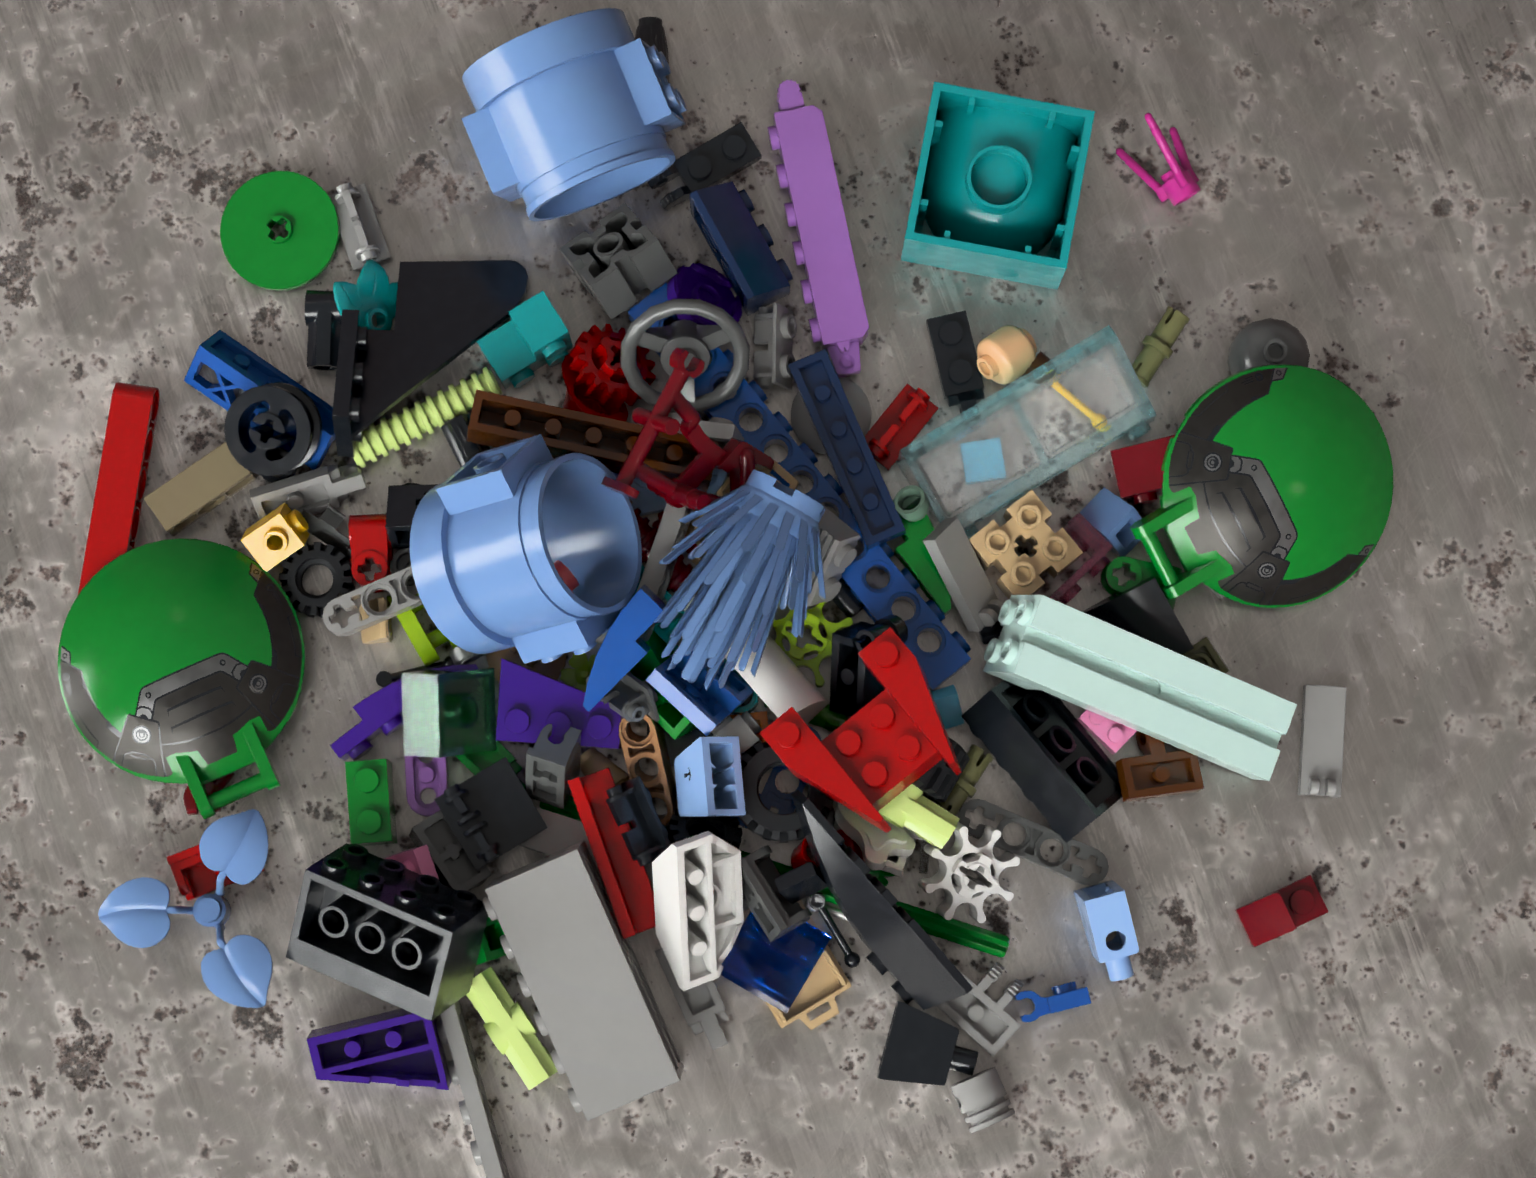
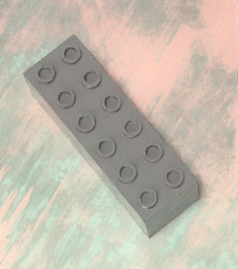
M585 841L578 842L494 879L485 889L487 896L483 898V904L492 921L498 919L504 932V935L500 936L501 945L509 960L514 957L521 971L520 974H517L519 986L526 998L532 996L538 1011L534 1013L535 1022L542 1036L549 1034L555 1047V1050L551 1051V1057L560 1075L563 1073L567 1074L572 1088L568 1089V1095L577 1113L583 1111L586 1120L589 1121L680 1081L684 1068L683 1062L628 938L623 939L606 888Z

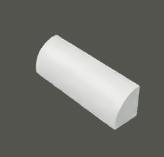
M694 596V597L691 599V601L688 603V605H687L686 608L684 609V612L687 610V608L689 607V605L691 604V602L693 601V599L695 598V596ZM770 635L756 676L752 675L751 668L757 652H751L745 670L740 671L738 665L749 639L748 636L734 669L777 718L793 707L804 722L808 724L829 702Z

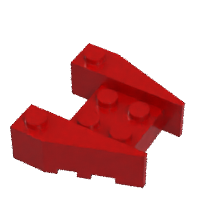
M891 627L858 653L865 666L885 690L836 730L820 741L795 709L791 707L760 732V735L794 776L815 787L829 798L844 805L886 833L891 828L878 811L943 759L957 776L962 772L924 670L917 658Z

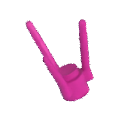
M1146 113L1145 120L1171 168L1170 171L1161 176L1164 184L1161 186L1122 148H1117L1116 154L1155 191L1161 203L1169 199L1175 207L1201 190L1197 184L1199 179L1191 167L1177 129L1171 127L1169 132L1181 165L1178 164L1152 114Z

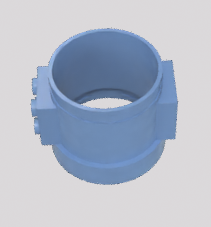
M605 8L587 11L533 29L488 52L468 67L462 76L463 83L476 111L462 118V121L490 189L494 195L509 202L523 198L526 205V213L531 221L560 218L609 201L660 175L676 160L673 150L669 148L666 141V133L686 124L681 114L687 111L685 102L677 88L674 89L671 83H668L666 76L671 74V70L663 52H658L655 45L649 46L641 38L635 40L622 10Z
M539 434L477 453L445 482L430 489L419 502L412 520L410 530V562L419 597L431 620L442 634L458 647L476 654H489L516 647L524 664L541 660L542 663H549L558 659L564 653L573 651L575 655H580L593 649L597 645L596 639L601 634L608 632L621 610L635 593L642 566L640 531L628 496L615 492L601 484L605 476L615 480L614 474L597 459L582 453L565 454L553 459L542 435ZM557 560L561 561L577 579L579 586L573 592L564 583L556 570L554 563Z

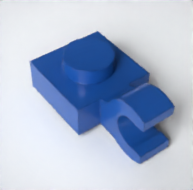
M1073 981L1051 987L1053 995L1040 997L1033 991H1021L1015 995V1000L1028 998L1033 1002L1034 1009L1030 1014L1020 1016L1022 1022H1032L1046 1014L1090 1004L1091 999L1088 988L1082 987L1077 989L1076 983Z

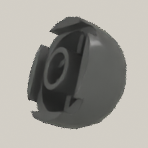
M1268 318L1252 322L1237 334L1229 347L1227 364L1232 375L1252 367L1269 364L1308 367L1310 353L1306 339L1296 327L1284 320Z

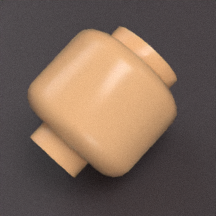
M1005 325L982 339L977 346V367L979 372L986 379H991L998 384L1006 385L1024 375L1036 358L1037 346L1035 340L1023 328Z

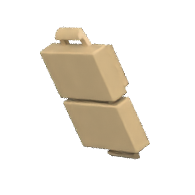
M801 900L798 901V903L800 904L801 908H802V909H805V906H804V904L802 903V901H801ZM745 910L743 915L746 930L738 934L733 948L754 982L764 976L768 977V974L771 972L774 974L767 980L760 981L757 988L780 1027L784 1028L800 1018L812 1030L839 1014L835 996L850 988L851 983L827 944L824 946L820 945L819 949L810 954L807 952V950H813L814 946L824 941L811 916L806 923L770 942L759 923L757 922L753 925L750 917L753 916L751 910ZM828 1001L831 1009L810 1021L807 1013Z

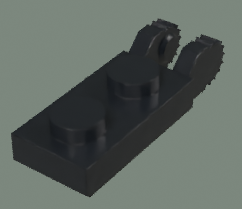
M740 122L676 159L673 165L648 181L651 189H656L680 176L685 186L668 193L660 200L663 209L668 210L689 199L690 193L718 185L758 162L762 159V155L744 125Z

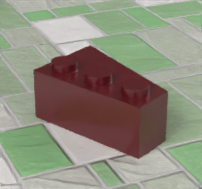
M1175 435L1110 451L1122 499L1133 501L1134 506L1158 501L1157 495H1162L1164 471L1161 468L1170 438H1174Z

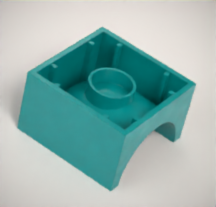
M934 82L901 261L1058 290L1067 269L1095 111Z

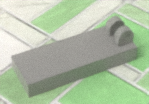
M958 517L945 518L923 542L968 632L981 631L984 627H991L998 621L999 612L1004 602L997 598Z
M1309 684L1303 686L1298 795L1341 797L1347 687Z

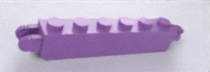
M786 79L777 88L779 112L774 113V126L767 127L772 151L779 149L782 164L776 165V173L780 189L787 188L790 198L789 203H784V210L788 227L796 226L799 241L792 242L796 265L804 264L807 279L800 280L804 303H812L815 318L808 319L813 343L820 342L822 350L826 349L837 376L846 377L861 372L859 345H862L868 336V319L823 111L814 105L805 106L799 84L796 81H792V79Z

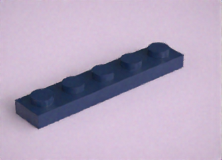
M826 349L788 364L791 375L868 550L906 534L905 527L898 511L895 509L894 502Z

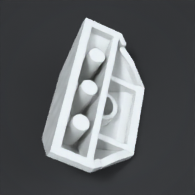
M706 831L672 843L652 862L656 935L677 984L683 991L720 977L724 968L721 964L732 950L744 923L741 851L720 837Z

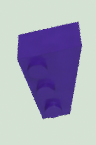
M501 658L496 741L536 743L541 730L546 725L552 724V735L548 740L553 744L561 743L564 740V734L570 727L582 730L581 746L620 749L622 745L619 737V725L623 717L609 707V703L604 704L602 701H599L588 712L583 707L585 691Z

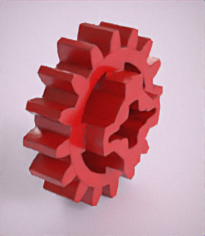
M605 324L602 330L593 325L588 332H582L569 353V356L574 359L569 365L570 369L580 373L575 381L577 384L586 383L588 385L586 390L588 396L594 392L599 394L601 404H604L609 398L612 399L616 408H619L624 401L629 406H633L638 399L642 400V398L629 387L620 367L621 342L626 334V330L621 327L616 333L613 332L610 324ZM637 346V366L643 380L651 385L656 379V375L651 372L656 364L654 361L645 358L650 352L648 348H639Z

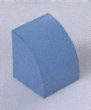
M1105 487L1077 515L1083 525L1102 544L1119 557L1126 556L1140 541V539H1135L1130 526L1142 519L1132 505Z

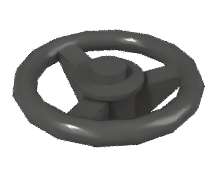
M674 298L649 307L630 324L621 342L620 367L629 387L649 405L655 406L661 392L654 390L643 380L637 366L638 345L661 353V365L665 372L671 376L674 368L669 364L670 355L677 347L689 352L684 362L685 368L693 357L705 362L701 373L703 374L709 365V351L731 342L734 349L733 367L726 380L712 392L695 397L694 378L688 377L681 390V393L698 412L719 406L739 389L749 370L750 345L741 325L723 308L700 299ZM675 314L699 315L718 324L698 325L690 320H679L670 326L651 327L656 321ZM673 408L670 411V413H676Z

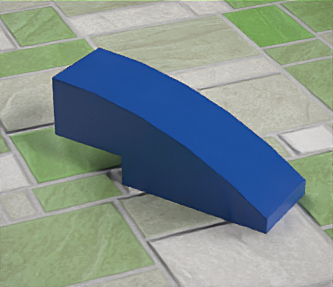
M645 584L621 610L599 648L587 682L583 707L588 712L651 649L640 636L653 624L666 604Z

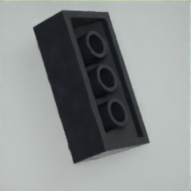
M1003 680L961 715L969 725L972 733L985 744L994 755L1000 767L1009 773L1022 789L1024 796L1033 802L1047 819L1052 830L1058 833L1066 843L1122 798L1116 766L1060 699L1052 697L1042 690L1024 689Z

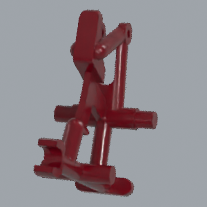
M677 347L673 350L669 360V364L674 370L653 410L638 407L632 413L633 421L644 427L615 480L605 476L601 484L615 492L637 499L640 491L631 487L636 477L646 483L650 491L664 498L670 506L675 508L685 506L690 509L701 510L721 497L696 489L714 467L729 472L731 492L746 483L751 472L755 469V464L772 470L774 460L747 442L732 438L722 449L704 433L699 425L701 421L699 412L684 397L681 390L688 377L696 378L702 373L705 362L693 357L685 368L684 362L689 352ZM672 408L683 419L681 424H679L678 420L668 417ZM680 429L687 441L699 454L678 478L670 479L645 464L644 460L659 432L675 435Z

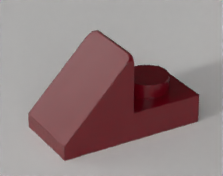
M1308 875L1236 909L1235 912L1252 947H1255L1297 929L1296 927L1328 913V909L1312 876Z

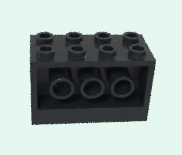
M346 843L305 869L286 958L432 1021L470 992L488 914L483 901L477 899L475 894L465 890H455L441 884L440 880L434 876L420 875L404 868L402 863L396 860L383 859L373 855L361 845Z

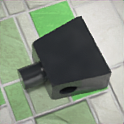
M897 1001L876 1077L883 1080L945 1086L949 1070L973 1075L978 1051L956 1046L959 1028L906 1003Z

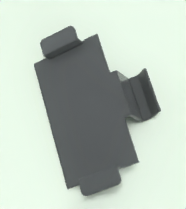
M327 505L328 508L320 518L303 509L302 515L309 526L307 531L327 545L334 546L346 558L351 559L349 538L336 530L344 521L346 515L330 505Z

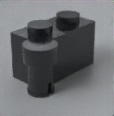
M888 615L877 620L874 624L861 621L832 633L829 711L852 717L885 690L865 666L858 653L889 627L905 643L908 637V628L901 617Z

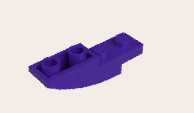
M476 664L452 665L430 669L393 682L353 707L362 721L330 746L343 761L350 757L353 761H356L373 748L370 741L384 732L388 736L399 729L406 722L403 716L408 712L419 724L424 720L430 724L440 718L448 710L445 704L457 695L463 699L481 685L477 679L484 674Z

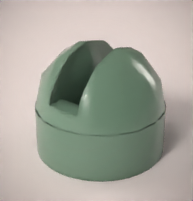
M906 486L894 498L895 509L902 518L909 522H917L923 519L929 511L928 497L918 486Z

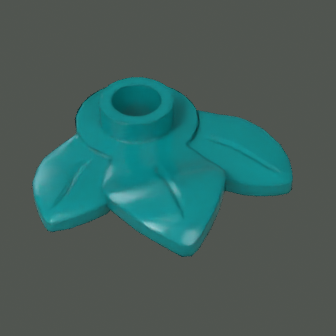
M371 259L367 260L358 277L357 284L343 281L334 282V299L341 316L343 309L359 310L361 326H367L370 330H391L392 319L395 317L398 282L389 284V277L380 264ZM373 314H375L377 318L376 327L372 324Z

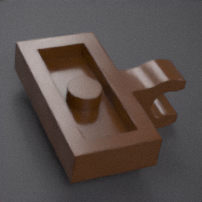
M1139 731L1136 732V740L1144 756L1122 758L1115 762L1123 802L1192 793L1204 789L1199 761L1196 755L1184 750L1166 753L1164 742Z

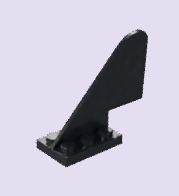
M512 260L400 262L394 331L370 330L367 326H361L359 310H342L332 412L338 456L354 457L355 443L363 442L364 429L509 317L508 311L521 304L527 290V271L520 263Z

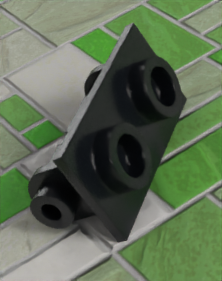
M637 776L606 790L609 797L606 803L613 814L617 826H621L629 821L631 822L633 829L623 833L622 837L632 856V860H637L641 867L654 861L671 844L668 831L660 822L652 804V796L647 787L644 786L641 777Z

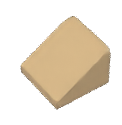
M384 597L370 600L369 607L376 612H382L390 607V603ZM361 604L359 611L362 620L369 618ZM392 618L362 630V643L391 642L393 640Z

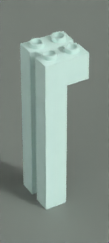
M1011 595L1010 599L1006 600L1002 605L998 621L1003 628L999 639H991L984 653L986 664L983 672L1024 689L1042 690L1250 779L1270 781L1281 751L1277 749L1280 737L1287 734L1297 704L1045 595Z

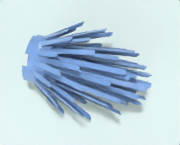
M753 469L744 485L714 500L701 510H696L679 519V522L686 524L703 515L692 523L693 526L698 528L672 547L675 549L659 561V564H670L705 536V539L688 554L687 559L693 560L700 558L704 553L706 554L673 594L653 623H661L660 628L668 627L678 612L686 608L698 591L672 631L671 639L663 650L661 657L669 656L682 636L683 640L673 655L667 670L675 669L684 655L688 656L691 654L681 673V677L689 683H694L709 658L707 662L709 670L705 676L706 681L704 683L706 691L728 653L727 662L718 680L719 688L724 687L730 672L736 666L748 636L749 639L738 666L740 671H744L751 652H757L751 668L752 675L756 676L778 607L784 610L787 605L791 610L794 609L791 633L796 638L798 635L803 638L804 621L807 617L808 593L811 594L812 571L818 577L819 595L826 599L819 522L826 509L822 504L799 490H793L776 482V478Z

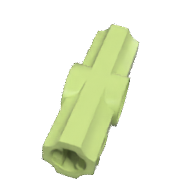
M913 784L878 811L884 820L899 828H907L919 838L921 837L939 849H942L950 839L960 818L924 797V792Z
M489 967L475 976L472 980L470 992L466 996L484 1020L483 1026L502 1055L506 1054L527 1088L531 1090L558 1072L552 1057L537 1037L536 1033L538 1031L530 1017L518 1001L515 1003L494 969Z

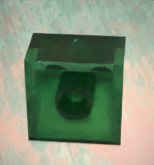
M494 668L438 669L401 673L404 756L442 758L497 750Z

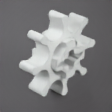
M958 822L954 830L955 842L950 849L940 851L929 843L924 846V852L938 859L939 868L934 876L919 879L918 886L927 893L944 888L945 898L937 907L936 912L946 920L953 918L955 909L960 904L968 902L969 916L978 923H984L986 916L983 912V902L987 896L997 893L1007 901L1013 899L1014 894L1005 887L1000 886L999 875L1007 867L1018 866L1020 859L1010 852L994 857L993 846L1002 835L1001 831L991 825L985 826L981 838L975 842H969L968 828ZM961 866L968 870L971 869L978 874V877L967 876L959 869Z

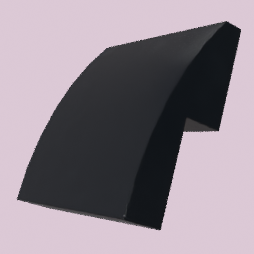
M1154 576L1149 577L1119 595L1115 593L1082 611L1181 655L1194 649Z

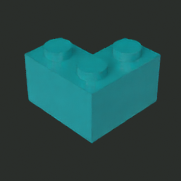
M544 291L508 311L511 318L509 322L477 341L481 352L505 389L511 385L514 388L525 385L535 377L534 371L545 364L553 367L561 363L564 357L569 354L568 350L573 348L568 329Z

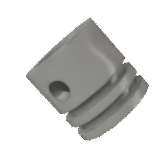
M995 1067L979 1072L950 1086L961 1113L967 1114L964 1118L965 1122H970L972 1125L968 1128L970 1133L984 1129L1015 1114L1014 1109H1009L1008 1107L1011 1104L1010 1099L1004 1098L1007 1093Z

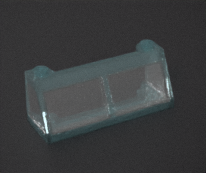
M1108 325L899 451L896 464L910 486H918L924 491L930 505L927 514L935 527L945 518L958 517L968 539H970L979 531L977 526L983 520L1020 499L1031 489L1035 490L1118 439L1128 436L1130 441L1133 442L1152 430L1149 423L1153 421L1157 414L1118 337L1111 326Z

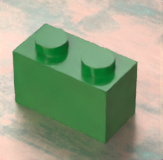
M388 759L345 762L350 843L361 846L397 843L392 762Z

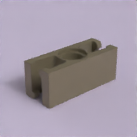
M224 442L144 497V500L164 529L174 537L254 482L256 477L251 471L236 461L227 443Z

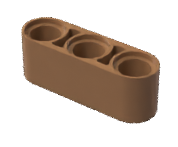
M646 714L643 719L648 723L650 732L646 736H639L632 731L630 722L623 718L619 725V737L629 780L640 776L652 798L658 797L666 803L667 813L658 815L660 822L665 826L670 821L672 814H675L678 804L673 794L675 782L663 728ZM642 758L653 759L658 765V774H645L640 769L639 760Z

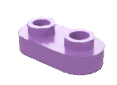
M421 734L412 738L405 749L407 802L414 812L430 817L438 812L440 808L435 800L430 804H425L421 799V795L424 790L433 789L437 798L449 788L447 750L437 737L430 734ZM425 748H430L434 752V758L429 763L421 762L419 757L420 752Z

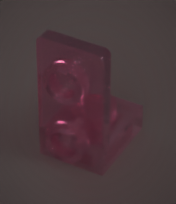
M1080 513L1076 514L1064 529L1083 551V554L1087 552L1091 558L1049 597L1065 605L1082 590L1077 583L1087 573L1094 578L1111 562L1106 555L1113 546Z

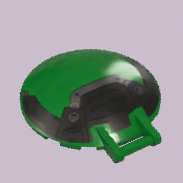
M1269 364L1252 367L1221 380L1202 394L1184 414L1186 417L1174 438H1170L1161 468L1164 471L1162 496H1160L1161 508L1130 526L1135 539H1140L1163 583L1161 590L1168 600L1176 598L1203 583L1228 599L1255 607L1280 608L1304 604L1330 593L1345 583L1366 562L1375 549L1389 517L1394 488L1393 465L1388 442L1380 423L1365 401L1354 390L1331 375L1299 365ZM1161 528L1164 529L1185 570L1179 575L1176 574L1155 533Z
M179 538L148 543L118 556L105 565L91 578L74 601L66 617L58 648V678L61 694L66 709L83 738L103 758L128 773L151 781L188 784L204 820L216 815L215 810L262 789L268 788L270 791L281 786L266 750L274 743L275 738L281 733L288 720L291 719L302 692L306 652L299 618L289 597L280 584L268 571L263 570L256 561L243 553L225 545L199 539ZM253 763L257 764L260 773L213 794H208L205 787L206 784Z

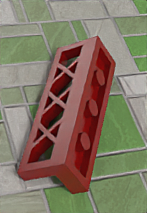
M608 767L567 781L623 939L655 928L654 892L645 865L640 867L637 860H632V856L622 837L623 833L631 830L630 823L627 822L617 826L613 814L606 803V800L609 799L606 790L616 786L610 768Z

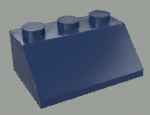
M733 181L690 193L691 215L724 275L732 284L735 295L739 296L747 316L757 312L759 307H766L789 295V281L793 280V276L783 258L776 261L769 247L773 246L774 242L765 225L757 226L750 213L755 208L747 192L744 189L738 192Z

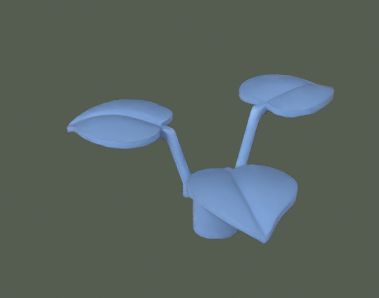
M255 809L229 815L216 820L204 831L199 844L201 860L210 870L220 871L217 876L214 894L209 893L200 896L192 907L168 906L170 890L165 883L148 877L136 878L120 885L107 896L99 909V920L125 944L137 948H147L157 945L167 936L171 926L168 914L194 915L199 924L216 928V940L220 949L207 953L201 962L202 977L209 990L220 999L236 1006L246 1008H261L265 1006L273 972L271 954L267 946L260 939L249 935H237L226 944L224 940V924L230 918L231 906L228 900L223 897L225 894L224 880L226 876L234 883L245 885L255 880L265 867L269 842L267 828L262 815Z

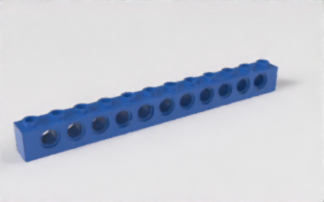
M665 282L664 285L655 289L628 311L631 322L637 319L649 307L668 301L667 283ZM675 314L656 321L651 327L666 326L669 322L679 321L680 319ZM717 347L709 351L712 358L710 365L703 374L694 378L695 397L714 391L717 385L726 380L733 367V353L729 349L722 352ZM743 379L736 395L732 399L725 400L719 406L704 410L703 412L709 419L718 417L732 421L743 436L744 442H747L763 453L770 445L779 444L787 450L788 455L778 464L793 477L798 475L808 477L812 481L813 487L806 495L823 506L833 508L837 512L838 518L860 535L859 541L862 543L864 550L845 568V571L841 574L842 579L850 587L855 597L865 606L863 610L874 623L883 617L893 615L891 607L897 601L905 600L913 606L914 616L904 621L908 628V637L904 644L917 658L924 670L930 690H936L970 662L971 658L967 654L971 650L970 646L959 632L955 631L951 634L941 622L945 619V615L933 600L930 599L925 602L916 591L920 587L919 583L907 568H903L900 571L890 559L894 556V553L886 542L868 550L851 509L840 497L843 491L838 482L829 473L823 476L814 465L818 462V459L812 450L804 442L798 446L789 435L793 428L779 411L772 414L764 404V401L768 398L761 387L754 380L747 383ZM748 413H754L761 418L762 425L755 431H746L739 424L741 417ZM772 469L770 474L783 485L789 487L790 484ZM873 569H881L888 575L889 583L881 589L872 588L866 581L867 573ZM923 632H932L939 638L940 646L934 652H925L918 646L917 637Z

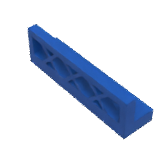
M221 330L199 345L184 381L227 411L236 399L233 389L240 388L245 392L254 387L276 382L293 385L304 391L313 400L321 416L322 437L317 451L305 465L313 470L319 468L331 443L335 440L332 419L333 407ZM204 364L215 371L219 383L212 384L199 375ZM266 401L261 402L254 410L250 427L263 425L252 420L258 414L269 410V404ZM270 423L264 424L273 428V425ZM297 429L287 432L286 434L294 436V439L290 443L279 447L290 452L296 441ZM274 430L273 436H277L283 433Z

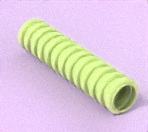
M484 367L482 368L483 373L477 375L474 372L470 374L471 379L466 381L462 378L459 380V385L454 387L453 384L448 385L449 390L443 392L440 389L436 391L437 396L432 398L431 395L425 396L426 401L420 403L417 400L414 402V407L409 409L408 406L402 408V413L397 414V412L391 413L392 418L386 420L383 417L380 419V424L375 426L372 423L369 425V429L364 431L363 442L355 443L353 459L357 466L360 465L361 468L366 467L365 462L369 460L375 463L378 461L377 456L383 455L387 457L389 456L388 451L394 449L397 452L400 450V445L405 443L409 446L412 444V439L417 437L418 440L423 439L422 434L428 432L431 435L434 433V428L438 426L441 428L449 420L461 414H467L468 411L472 410L476 389L502 395L503 393L492 371Z

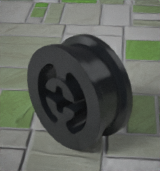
M276 382L251 388L239 395L227 412L224 433L227 446L240 465L253 473L273 476L299 468L313 457L321 441L322 421L318 408L304 391L287 383ZM266 401L269 404V410L258 414L252 420L263 425L250 428L254 410L261 402ZM274 422L273 428L266 426L264 424ZM297 429L293 448L285 457L280 456L277 452L278 447L288 444L294 439V436L286 433ZM274 430L283 433L277 436H273Z

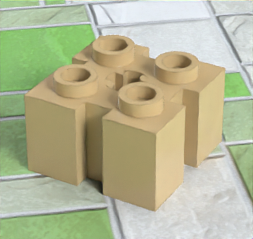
M1032 489L1006 509L1003 517L1007 522L999 527L995 520H992L969 539L983 569L986 571L994 565L1002 575L999 577L996 585L1008 599H1010L1011 595H1034L1045 584L1040 576L1048 571L1054 579L1083 554V551L1063 527L1054 533L1047 525L1052 513ZM1016 542L1030 543L1033 547L1031 552L1034 556L1029 557L1026 553L1018 556L1015 552L1018 547Z

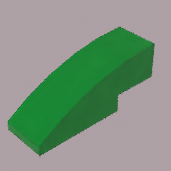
M928 515L917 522H909L900 516L906 530V534L901 536L905 542L895 549L894 555L903 567L907 568L920 585L919 588L928 600H933L946 616L951 610V596L923 542L934 530V527Z

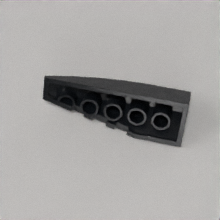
M798 789L791 794L804 836L824 881L844 916L871 951L866 958L882 976L888 971L894 977L896 982L891 987L906 1004L914 1000L925 1010L968 994L973 989L969 982L915 919L911 918L901 906L898 907L896 904L898 900L875 876L873 877L870 874L871 869L852 848L845 845L844 838L823 814Z

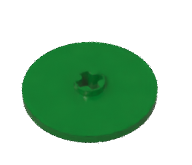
M273 171L250 179L232 195L222 215L220 226L221 244L232 268L251 284L274 291L291 290L313 281L328 267L338 247L340 221L332 199L315 181L295 172ZM287 222L285 229L289 232L285 238L278 236L273 240L275 237V232L272 230L273 225L278 224L282 226Z

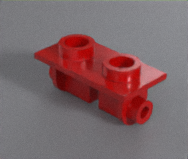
M908 383L865 435L874 459L888 471L939 409L929 401L930 396L920 388L915 390Z

